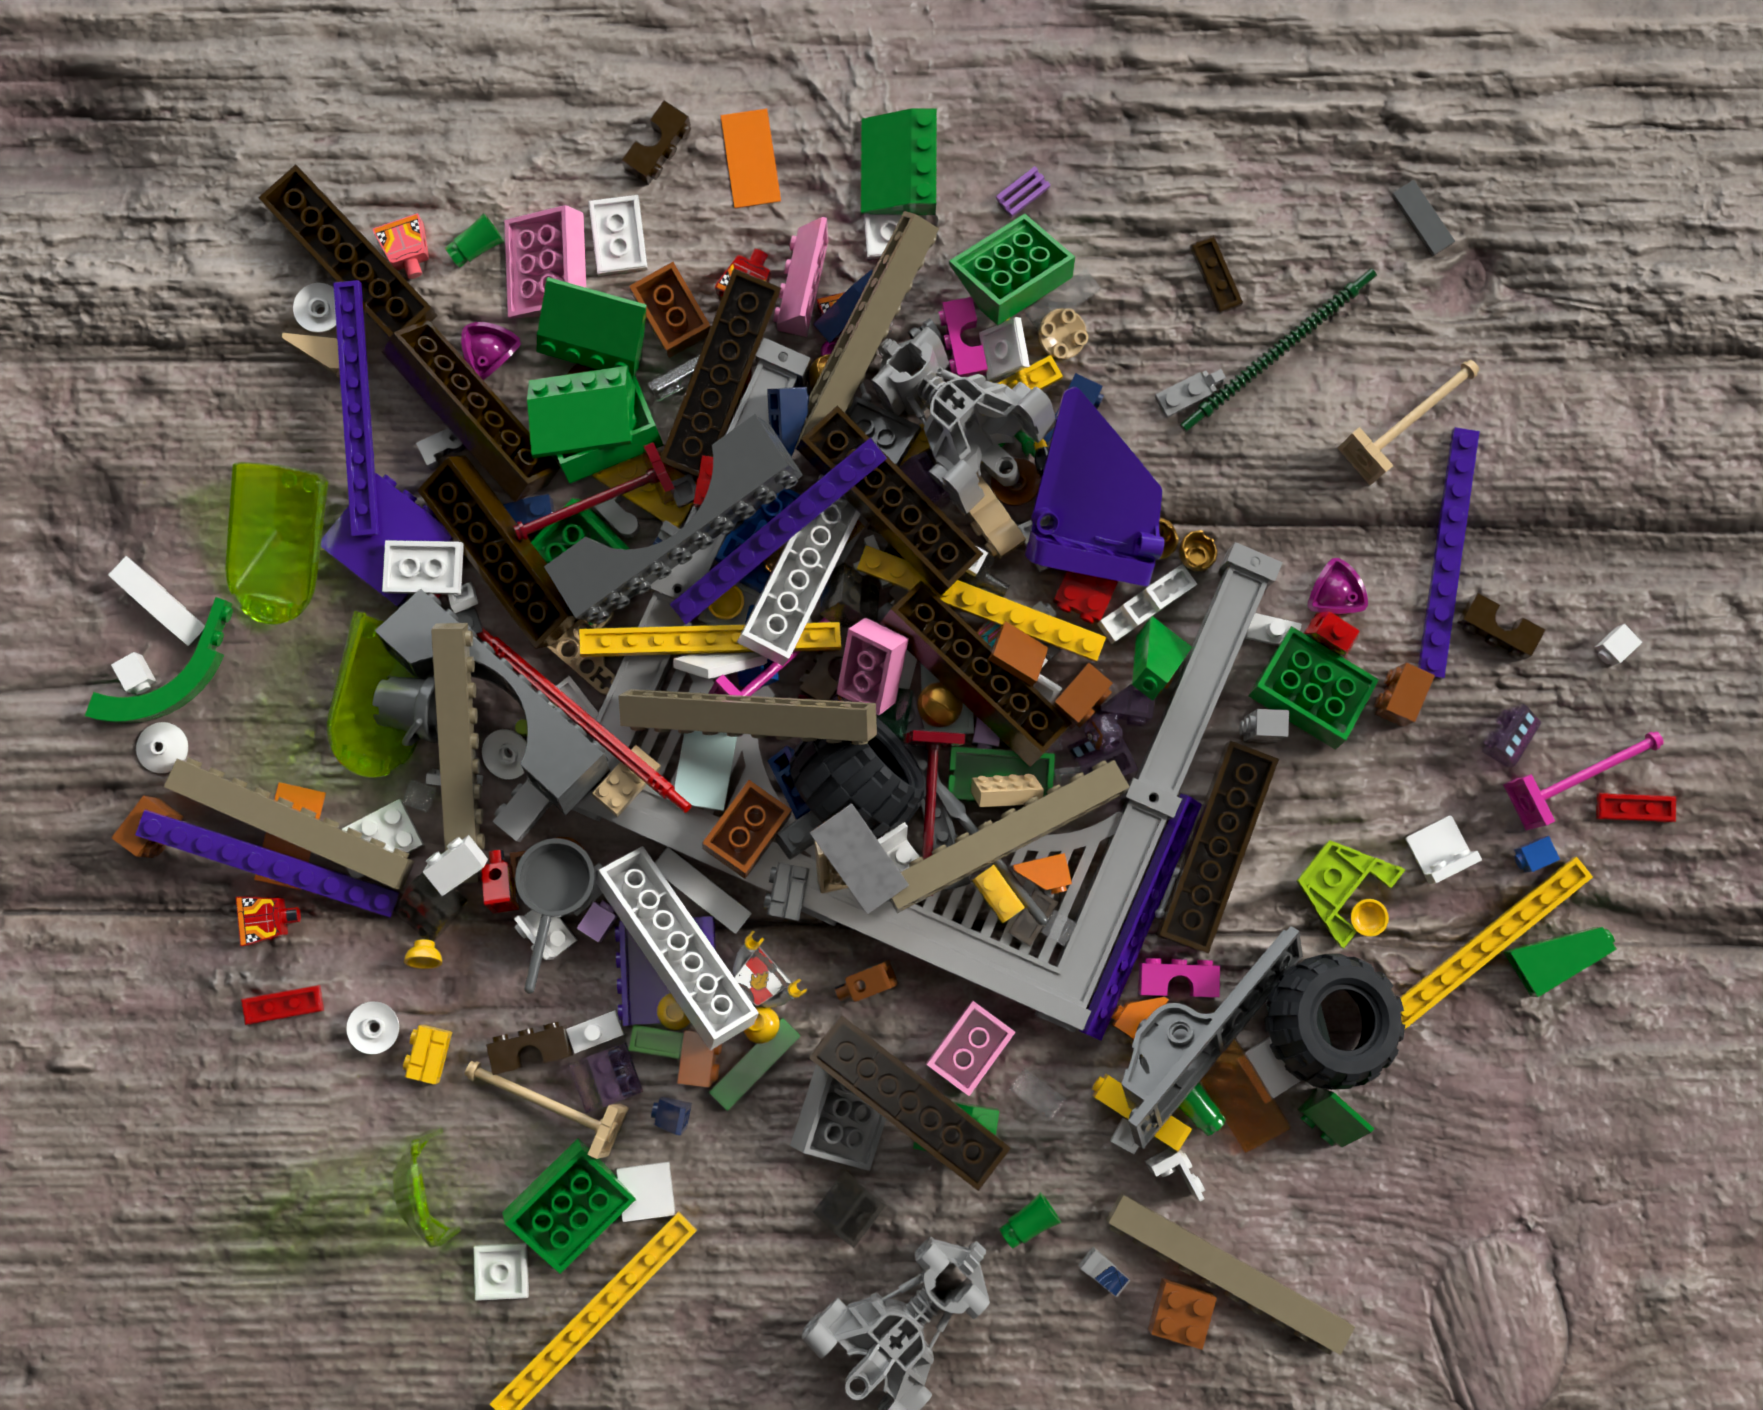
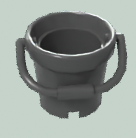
M388 675L386 677L389 680L382 679L375 690L373 706L379 707V715L373 714L377 725L407 732L402 740L403 746H412L420 739L431 743H438L434 676L429 678H412Z

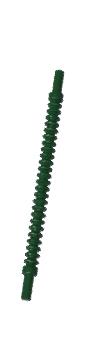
M1370 268L1356 281L1346 284L1343 287V291L1339 290L1338 295H1333V300L1328 299V304H1322V309L1317 308V313H1311V318L1306 317V322L1301 321L1300 326H1295V331L1290 330V335H1284V340L1279 339V344H1273V349L1268 348V353H1262V358L1257 357V362H1251V367L1246 366V371L1241 370L1240 376L1235 375V380L1230 379L1229 385L1224 384V389L1219 388L1218 394L1213 393V398L1208 397V402H1202L1198 406V410L1180 424L1183 431L1187 432L1204 417L1209 418L1214 413V409L1218 410L1219 405L1223 406L1225 400L1229 401L1230 396L1234 397L1235 392H1240V387L1245 388L1246 383L1252 382L1251 378L1256 379L1257 374L1263 373L1262 369L1267 370L1268 365H1273V360L1278 361L1279 356H1284V351L1289 352V347L1294 348L1295 342L1300 343V338L1305 339L1306 333L1311 334V329L1316 330L1317 325H1322V320L1327 321L1328 316H1333V311L1338 312V307H1344V302L1349 303L1350 299L1358 296L1359 290L1377 276L1376 272Z

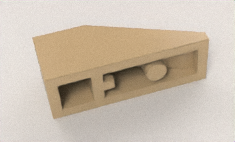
M282 333V338L290 346L340 378L337 338Z

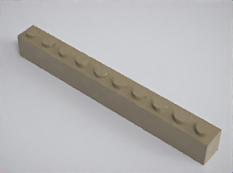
M906 211L903 212L809 396L808 414L796 447L800 440L837 405L844 413L852 405L853 396L858 386L863 383L869 364L875 360L877 349L881 341L888 335L889 326L893 318L899 313L905 294L911 290L912 281L917 271L922 268L927 251L936 241V234L939 228L918 215Z
M436 623L431 629L445 851L448 850L447 845L454 839L460 837L462 840L468 835L481 850L485 846L484 834H480V824H483V809H479L478 799L482 797V786L477 784V774H480V759H476L475 749L479 747V735L474 733V724L477 723L478 715L477 708H473L472 698L476 697V684L471 682V672H474L475 663L474 657H470L469 647L473 646V633L468 631V623ZM482 869L462 883H478L482 876Z
M629 689L619 695L620 726L630 727L634 731L654 728L656 732H667L670 729H674L682 734L702 731L704 735H715L718 732L727 733V736L730 737L751 734L752 738H765L769 735L776 736L778 740L801 737V740L806 742L826 739L828 743H839L842 740L852 741V744L855 745L867 744L869 740L877 735L876 703Z
M188 757L186 761L176 759L164 785L165 788L392 888L403 889L415 861L408 858L409 853L398 848H394V851L384 848L386 843L375 838H371L370 841L361 838L362 832L348 827L347 831L338 828L340 823L325 817L324 821L315 818L317 813L302 807L301 811L292 808L293 802L279 797L278 801L269 797L270 792L256 787L255 791L247 788V782L233 777L232 781L224 778L225 772L210 767L209 771L201 768L202 762Z
M1106 760L1093 766V771L1087 775H1084L1082 772L1069 779L1071 783L1061 787L1059 784L1047 791V796L1038 799L1037 796L1024 803V808L1018 811L1014 808L1001 815V820L995 823L991 820L978 827V832L969 835L968 832L962 834L955 839V844L949 847L942 845L931 852L932 856L924 860L922 857L911 861L908 864L909 868L900 872L909 886L890 898L896 912L899 913L1127 793L1130 787L1115 760L1108 764Z
M1121 1192L1106 1218V1221L1111 1224L1109 1228L1111 1231L1122 1237L1127 1233L1134 1237L1132 1241L1134 1244L1145 1250L1148 1246L1155 1249L1157 1257L1168 1263L1171 1259L1180 1264L1178 1268L1190 1276L1194 1272L1203 1277L1201 1281L1213 1289L1217 1285L1226 1290L1224 1295L1236 1302H1239L1241 1298L1249 1303L1247 1308L1259 1315H1262L1263 1312L1271 1315L1270 1321L1284 1329L1286 1325L1295 1329L1293 1334L1308 1342L1309 1338L1318 1342L1317 1348L1329 1355L1333 1351L1341 1355L1355 1329V1326L1345 1319Z

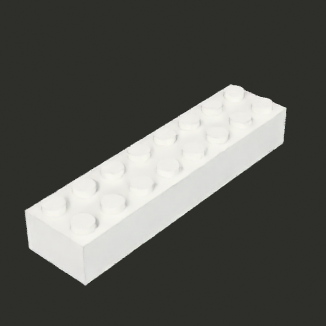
M843 496L787 541L737 643L781 666H784L789 660L860 516V513Z
M642 846L601 868L598 871L596 884L709 1050L711 1051L754 1025L758 1011L644 847Z

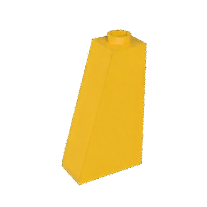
M1107 1074L1103 1078L1099 1076L1092 1087V1090L1095 1091L1092 1096L1129 1119L1132 1109L1128 1107L1122 1084ZM1170 1116L1155 1134V1137L1176 1151H1179L1192 1128Z

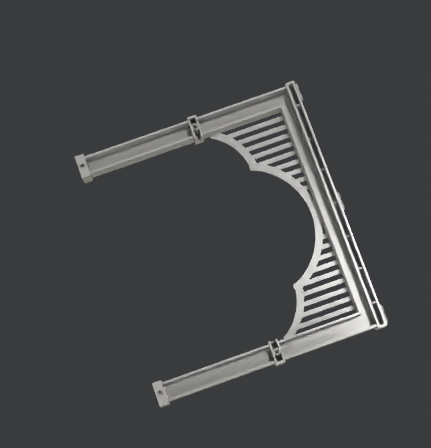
M763 338L756 353L757 368L726 434L754 414L769 424L767 389L805 387L811 367V358ZM693 505L685 525L693 518L699 508H695ZM733 530L724 535L720 534L713 539L714 542L711 546L703 550L699 549L692 554L693 557L690 561L682 565L678 564L671 569L672 573L661 580L657 579L651 584L650 589L653 595L638 627L692 626L691 622L685 624L669 604L718 565L715 557L727 535ZM1236 542L1227 550L1219 568L1224 573L1194 640L1192 649L1187 656L1135 778L1127 782L1130 788L1120 798L1121 801L1125 802L1121 812L1118 811L1106 820L1082 830L1045 835L1015 851L1009 865V870L1016 877L1017 873L1013 871L1012 865L1022 863L1028 850L1038 851L1035 860L1048 857L1050 852L1061 851L1060 854L1065 853L1068 864L1073 850L1085 847L1071 880L1072 884L1069 885L1038 959L1028 955L1032 945L1028 946L1022 942L1019 950L1009 946L1013 936L1008 931L1020 912L1008 920L1000 941L990 938L998 920L992 909H990L980 933L971 929L984 899L978 889L974 893L962 923L958 924L952 921L967 885L953 889L942 916L933 912L941 891L928 897L923 908L913 905L897 913L889 899L867 914L849 888L821 894L817 881L815 843L804 850L811 855V858L798 854L789 860L778 843L772 842L746 879H744L702 849V842L720 819L713 815L715 810L706 808L701 810L691 806L690 810L684 813L668 798L664 799L650 786L646 785L617 818L592 795L594 790L620 763L606 749L604 755L609 760L607 764L610 772L571 810L599 822L601 818H605L771 893L773 883L769 882L772 867L777 868L778 862L809 868L801 912L833 926L837 922L1031 1007L1036 1010L1034 1015L1075 1033L1077 1028L1083 1030L1091 1013L1086 1007L1165 822L1174 818L1182 800L1177 797V794L1265 589L1275 582L1283 562ZM677 654L624 656L596 721L630 750L636 745L642 730L634 731L630 727L620 726L619 695L629 689L660 691L673 664V659ZM676 669L667 691L678 692L687 672ZM689 673L693 680L689 693L701 692L708 694L714 684L712 678L707 679ZM649 728L640 749L650 755L660 732L654 731V728ZM671 730L657 760V763L661 765V769L658 772L661 776H663L682 734L678 730ZM743 734L741 737L737 736L731 774L741 752H743L746 767L728 807L748 780L780 801L766 774L759 750L758 738H752L751 734ZM588 735L587 739L593 742L595 739ZM677 767V769H676V771H675V773H674V775H673V778H672V780H671V782H670L674 787H675V781H676V776H677L678 767ZM792 815L781 830L796 821ZM1110 836L1055 966L1048 963L1099 842ZM1026 879L1023 887L1030 896L1035 884ZM1051 889L1044 890L1043 892L1051 898L1054 896V894H1051Z

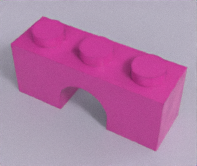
M972 297L943 302L942 311H938L940 325L946 327L947 335L943 336L945 349L950 350L952 359L948 360L950 372L960 377H970L976 374L986 376L988 368L983 345L967 346L960 338L963 331L976 328L977 317Z
M1146 958V963H1139L1138 994L1167 996L1169 981L1173 977L1181 975L1189 982L1190 996L1220 997V966H1213V960H1197V965H1187L1186 959H1171V964H1161V959Z

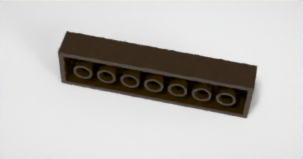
M296 164L258 197L265 207L336 282L356 280L361 282L363 310L389 338L396 331L427 319L432 322L438 316L422 296Z
M735 268L732 270L660 458L663 463L699 477L702 455L713 457L712 444L724 437L781 287Z
M429 319L392 334L382 351L384 356L514 502L549 485L561 467L551 456L532 457L530 432Z
M837 405L800 440L796 449L825 476L866 442L869 437ZM882 451L887 459L845 493L843 497L942 596L983 553Z
M466 456L447 457L417 491L454 541L464 544L463 553L534 648L552 646L579 619L575 618L544 568L547 565L545 560L529 539L518 540L513 528L517 523Z
M920 581L889 610L880 622V625L909 638L907 650L1030 767L1072 724L1037 689L991 662L989 658L993 648L924 582Z
M1233 741L1225 744L1181 864L1179 875L1166 905L1164 917L1161 919L1158 927L1157 936L1209 954L1279 758Z
M842 1014L809 1055V1059L977 1191L981 1189L1011 1149L995 1134Z

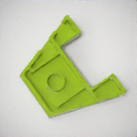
M1328 840L1296 881L1338 946L1345 948L1357 931L1337 913L1368 873H1371L1388 888H1392L1405 872V869Z

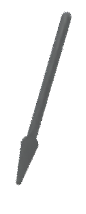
M937 780L936 794L948 815L953 819H957L969 835L978 832L977 827L966 815L964 804ZM1002 859L992 863L1038 924L1046 925L1048 921L1046 915Z

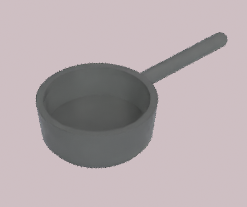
M553 838L536 843L523 854L516 869L515 881L521 899L529 908L541 914L524 987L525 992L528 994L533 993L535 990L551 918L568 916L578 911L587 902L593 889L595 874L592 861L579 845L569 840Z

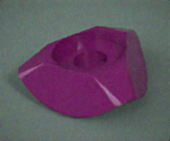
M487 322L467 324L461 334L464 358L483 381L497 370L521 345L520 338L501 326Z
M1333 558L1326 564L1316 580L1307 606L1313 612L1329 611L1333 614L1355 613L1366 610L1368 596L1363 581L1352 566L1340 558Z

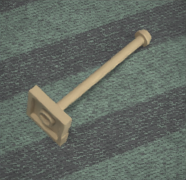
M1474 361L1463 362L1460 365L1461 371L1374 443L1359 427L1337 447L1370 486L1393 467L1392 463L1380 450L1467 378L1474 379L1479 372V367Z
M471 1061L465 1071V1076L471 1081H474L476 1078L481 1079L595 1130L596 1136L587 1155L596 1159L609 1156L629 1110V1107L621 1103L608 1105L603 1119L599 1121L505 1078L493 1075L491 1072L482 1069L481 1063L478 1061Z

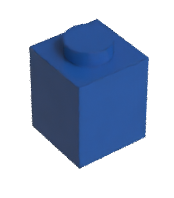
M1550 836L1540 837L1514 849L1516 853L1514 856L1515 862L1525 873L1534 872L1560 860Z

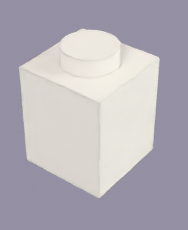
M1623 624L1613 629L1594 648L1599 652L1598 656L1603 662L1614 666L1629 656L1642 641Z
M133 652L111 664L126 692L139 695L148 691L151 688L150 685L156 682L145 659L138 653Z

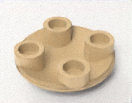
M1060 308L1049 312L1043 318L1039 327V341L1042 348L1047 354L1057 359H1068L1077 355L1088 341L1085 323L1072 309Z

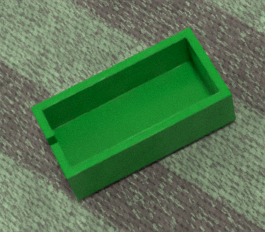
M951 747L949 772H954V775H949L948 790L959 801L976 802L971 793L972 778H978L979 776L993 777L995 775L1009 776L1012 774L1020 776L1032 774L1043 787V797L1048 795L1047 791L1053 787L1055 754L1044 753L1030 767L1014 751Z

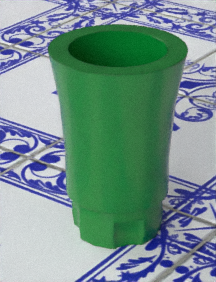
M483 213L463 233L454 238V241L448 244L445 250L460 268L468 261H473L481 254L505 241L489 218Z
M1200 1082L1179 1105V1108L1191 1119L1196 1127L1200 1128L1207 1136L1217 1132L1226 1121Z
M1040 1192L1030 1203L1010 1217L1008 1222L1000 1227L999 1230L1013 1249L1019 1244H1025L1045 1230L1060 1224L1061 1220L1049 1201Z

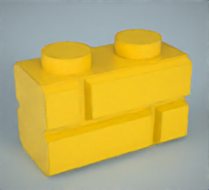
M995 865L990 866L971 880L1001 923L1006 922L1025 908Z
M418 1025L417 1029H413L409 1042L413 1045L411 1055H406L403 1064V1070H406L405 1077L438 1084L441 1079L452 1032L427 1025Z

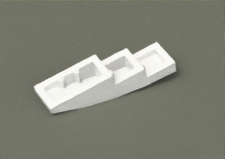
M127 556L108 574L187 646L204 630L205 625L186 610V607Z
M1181 564L1120 608L1100 620L1097 625L1110 643L1113 644L1195 587L1197 583L1185 566Z
M669 847L655 861L656 866L665 879L735 934L752 914Z

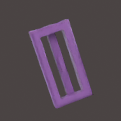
M1034 166L998 194L996 200L1012 218L1048 190L1051 185L1048 181L1044 180V176ZM1033 176L1035 177L1034 180L1028 183L1025 187L1019 190L1007 201L1004 200L1007 196H1009L1012 192H1014L1021 185L1027 182L1030 178H1032ZM1038 183L1041 184V187L1035 190L1032 194L1026 197L1014 208H1010L1011 204H1013L1021 196L1027 193L1030 189H1032Z

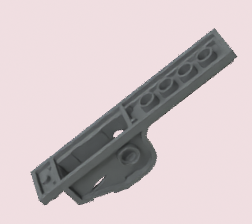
M1290 926L1287 931L1283 930L1214 1013L1202 1014L1184 1004L1169 1003L1157 1008L1148 1019L1142 1020L1138 1025L1132 1049H1134L1129 1069L1125 1070L1122 1088L1128 1107L1132 1109L1128 1123L1134 1142L1139 1147L1145 1148L1266 1002L1271 990L1279 985L1280 977L1290 967L1295 966L1303 957L1300 932Z

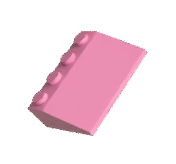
M563 205L504 220L509 318L540 317L548 277L586 287L584 218L582 212Z
M825 217L799 227L797 236L792 235L790 250L793 251L791 260L787 259L784 274L788 276L786 284L781 283V291L779 293V298H782L781 307H776L773 322L777 323L778 331L804 337L808 335L828 246L827 218Z

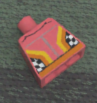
M417 213L373 228V232L392 266L396 270L405 268L409 279L420 277L422 271L419 263L427 261L429 253L424 223L419 214Z

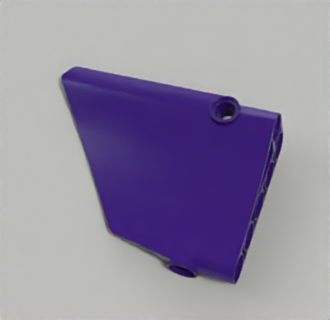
M1077 387L1069 388L1063 392L1031 516L1032 528L1025 556L1032 563L1041 566L1149 586L1155 560L1160 559L1164 549V539L1160 537L1159 533L1162 488L1084 393ZM1044 516H1050L1049 523L1045 526H1040L1041 519Z

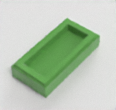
M633 1025L629 1051L681 1059L684 1033Z

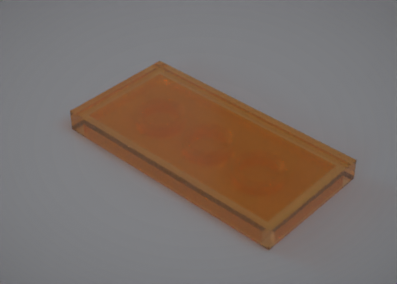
M1235 1038L1200 1081L1215 1105L1219 1108L1220 1113L1226 1119V1123L1242 1149L1247 1153L1290 1130L1291 1126L1237 1038Z

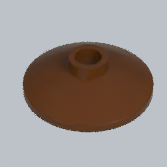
M1014 458L1020 473L1017 483H1021L1022 486L1019 488L1003 486L992 477L991 487L999 501L1007 505L1019 506L1030 502L1036 497L1041 474H1038L1036 465L1029 460ZM1006 468L1001 473L1009 474L1013 469Z

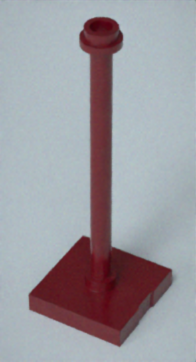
M652 442L644 446L643 461L648 469L645 471L646 474L523 525L521 521L517 522V525L513 526L518 540H527V534L649 483L655 485L664 505L672 502L675 488L654 443Z
M912 730L904 734L903 744L925 746V750H928L923 860L933 855L931 852L933 851L938 751H941V747H958L963 745L965 734Z

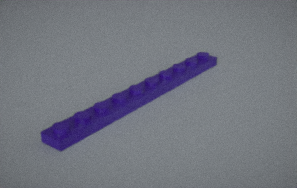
M359 280L335 282L333 286L351 536H374L380 534L362 286Z
M1457 427L1452 429L1418 664V668L1434 674V678L1438 679L1445 678L1480 431Z
M869 438L669 605L685 624L691 622L882 464L887 457L874 441Z
M1181 793L1179 796L1182 800L1174 818L1169 820L1164 829L1163 836L1154 852V857L1144 876L1139 892L1134 899L1133 906L1123 925L1118 941L1113 948L1107 967L1093 995L1088 1009L1091 1013L1084 1029L1079 1030L1102 1041L1111 1016L1114 1013L1155 917V911L1160 905L1202 804L1188 795Z
M146 809L143 812L135 834L148 840L391 917L399 895V891Z

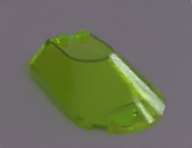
M233 463L226 550V579L231 595L235 594L242 605L240 607L242 611L258 622L272 625L289 622L304 612L311 602L316 587L328 480L323 474L279 464Z
M354 611L328 713L327 735L334 756L344 768L364 777H381L390 774V771L400 764H404L414 752L418 741L412 746H403L402 740L407 732L377 725L373 714L379 715V707L373 706L375 690L382 679L389 680L386 677L388 675L415 677L385 650L375 630L384 621L366 616V613Z
M443 1127L428 1130L413 1138L393 1171V1189L399 1215L430 1248L442 1246L461 1232L460 1226L447 1227L430 1215L422 1167H419L417 1163V1157L431 1138L442 1134Z

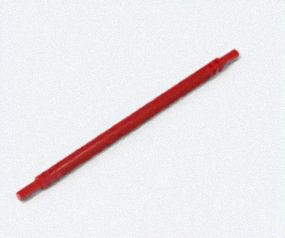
M484 628L483 632L477 634V637L483 642L486 641L494 649V654L499 659L505 658L512 665V670L518 675H524L530 681L533 688L543 692L553 705L564 711L573 722L578 724L664 799L668 798L684 813L690 810L692 805L675 791V787L500 638L493 637Z

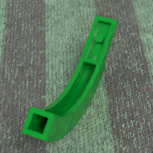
M215 597L194 655L186 667L173 680L155 691L133 697H113L93 692L85 716L111 723H141L171 714L193 700L211 681L222 662L224 654L215 650L223 641L224 633L222 631L225 623H228L232 617V603Z

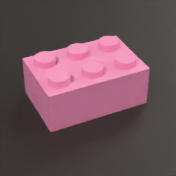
M864 618L848 629L836 694L852 702L876 703L877 715H880L894 705L897 699L909 638L868 618Z
M971 1000L926 1064L970 1096L1015 1034V1031Z

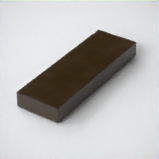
M1214 235L1191 244V252L1218 313L1222 314L1241 306L1243 301Z

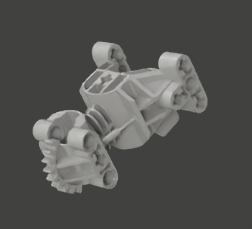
M925 327L914 339L897 344L895 340L892 341L890 338H886L878 347V353L882 356V363L878 374L871 380L876 394L885 410L898 416L905 411L908 414H916L917 418L922 420L932 453L937 462L928 473L949 494L951 501L960 511L967 514L985 496L982 488L978 486L979 479L976 474L978 472L979 477L981 476L980 465L1003 486H1013L1018 482L1020 473L1016 461L998 444L1014 443V435L1022 427L1029 437L1039 443L1054 428L1056 418L1052 403L1041 389L1034 387L1031 390L1022 382H1019L1011 389L1004 384L986 381L985 376L980 374L960 377L947 371L946 369L950 364L943 344L936 333L929 327ZM915 368H916V369H917V368L920 369V371H919L918 373H916L915 375L911 376V372H912ZM929 409L931 414L926 421L923 412ZM1006 468L1013 469L1009 474L1001 473Z
M930 1236L915 1251V1260L922 1267L923 1273L898 1286L899 1289L885 1297L880 1296L876 1292L871 1294V1297L852 1302L847 1306L839 1298H836L822 1313L819 1312L808 1322L803 1329L802 1340L820 1359L830 1352L837 1341L847 1350L848 1355H866L846 1377L845 1390L850 1398L854 1400L865 1398L885 1379L883 1391L888 1393L879 1402L878 1410H920L932 1396V1393L924 1385L931 1364L934 1361L932 1347L940 1332L944 1331L953 1313L962 1314L965 1311L972 1319H975L990 1303L980 1265L986 1250L977 1241L969 1247H962L933 1239ZM954 1263L966 1276V1279L955 1290L948 1288L941 1294L934 1289L936 1278L949 1264ZM924 1282L923 1288L918 1290L916 1295L911 1297L907 1304L899 1300L890 1299L901 1292L903 1294ZM941 1308L945 1312L936 1327L937 1331L932 1341L928 1344L924 1339V1325L927 1322L929 1323L934 1315L936 1316ZM857 1378L865 1383V1387L859 1391L853 1390L850 1386L851 1381Z

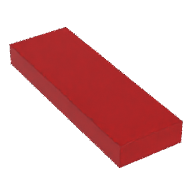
M1597 793L1596 819L1676 822V796Z
M320 985L241 999L245 1025L324 1011Z

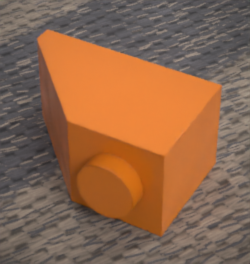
M1065 853L1012 865L1014 872L1043 890L1051 889V894L1067 891L1066 885L1072 884Z
M1159 996L1128 1002L1123 1007L1119 1005L1111 1016L1114 1019L1111 1025L1134 1040L1141 1021L1148 1019L1157 1008L1165 1005L1169 999Z

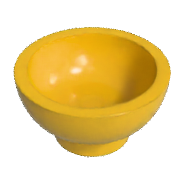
M734 585L708 608L719 619H732L739 615L743 609V593Z
M1364 899L1353 907L1351 923L1358 933L1364 936H1376L1387 927L1389 916L1387 909L1381 902L1374 899Z
M424 939L414 941V947L407 951L404 963L407 966L419 969L437 968L442 965V956L435 948V942Z
M671 993L665 995L660 1000L657 1007V1016L663 1026L672 1030H680L691 1023Z
M758 1006L755 1007L758 1011V1016L754 1025L745 1029L744 1033L750 1041L763 1044L776 1036L780 1023L778 1015L774 1010Z

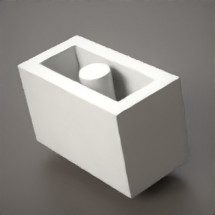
M469 835L462 840L460 837L454 839L447 845L448 850L442 854L438 851L426 860L428 864L423 873L442 896L482 869L488 860Z

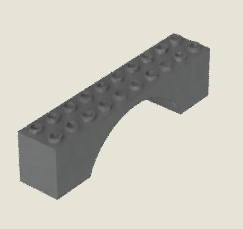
M754 414L712 444L713 472L708 492L693 518L673 536L649 547L627 550L610 548L588 537H584L544 566L575 618L593 624L603 623L615 609H622L630 603V599L636 594H643L651 588L650 584L657 579L661 580L672 573L671 569L678 564L682 565L690 561L693 557L692 554L696 551L708 548L713 544V539L717 536L729 533L734 529V524L738 521L748 519L754 515L756 508L775 500L776 494L784 488L789 489L796 485L798 478L803 476V474L771 425Z
M422 589L418 590L375 630L385 650L415 678L434 676L432 627L436 623H458L457 621H459V618L450 609L445 611L440 606L441 602L434 594L429 593L427 595ZM468 626V631L473 633V646L469 647L470 657H474L475 663L474 672H471V677L488 681L510 694L525 711L528 736L525 754L521 761L522 769L529 783L566 815L610 772L607 764L609 760L604 755L605 749L595 740L590 742L585 737L587 735L586 732L578 724L574 726L567 721L568 716L559 707L554 709L548 704L550 700L540 690L535 692L530 687V681L524 675L520 674L517 676L512 671V665L503 657L499 660L494 655V649L486 641L479 642L476 639L477 634Z

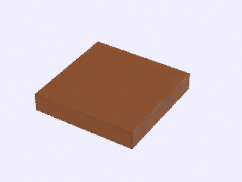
M1005 621L1000 627L989 660L1033 687L1038 680L1048 647Z

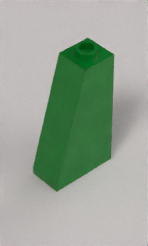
M1153 616L1136 635L1132 685L1152 701L1166 686L1192 649V646Z
M1592 927L1507 949L1503 953L1530 997H1540L1617 950V948L1613 944L1615 939L1608 929Z

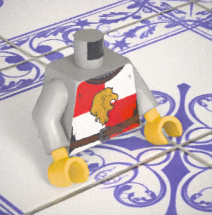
M752 931L745 938V943L736 954L732 969L735 980L749 1000L756 1006L762 1005L765 1008L785 1005L792 999L806 993L807 989L800 991L797 988V983L801 979L792 982L760 947L764 939L761 938L759 942L753 940L752 935L755 931Z

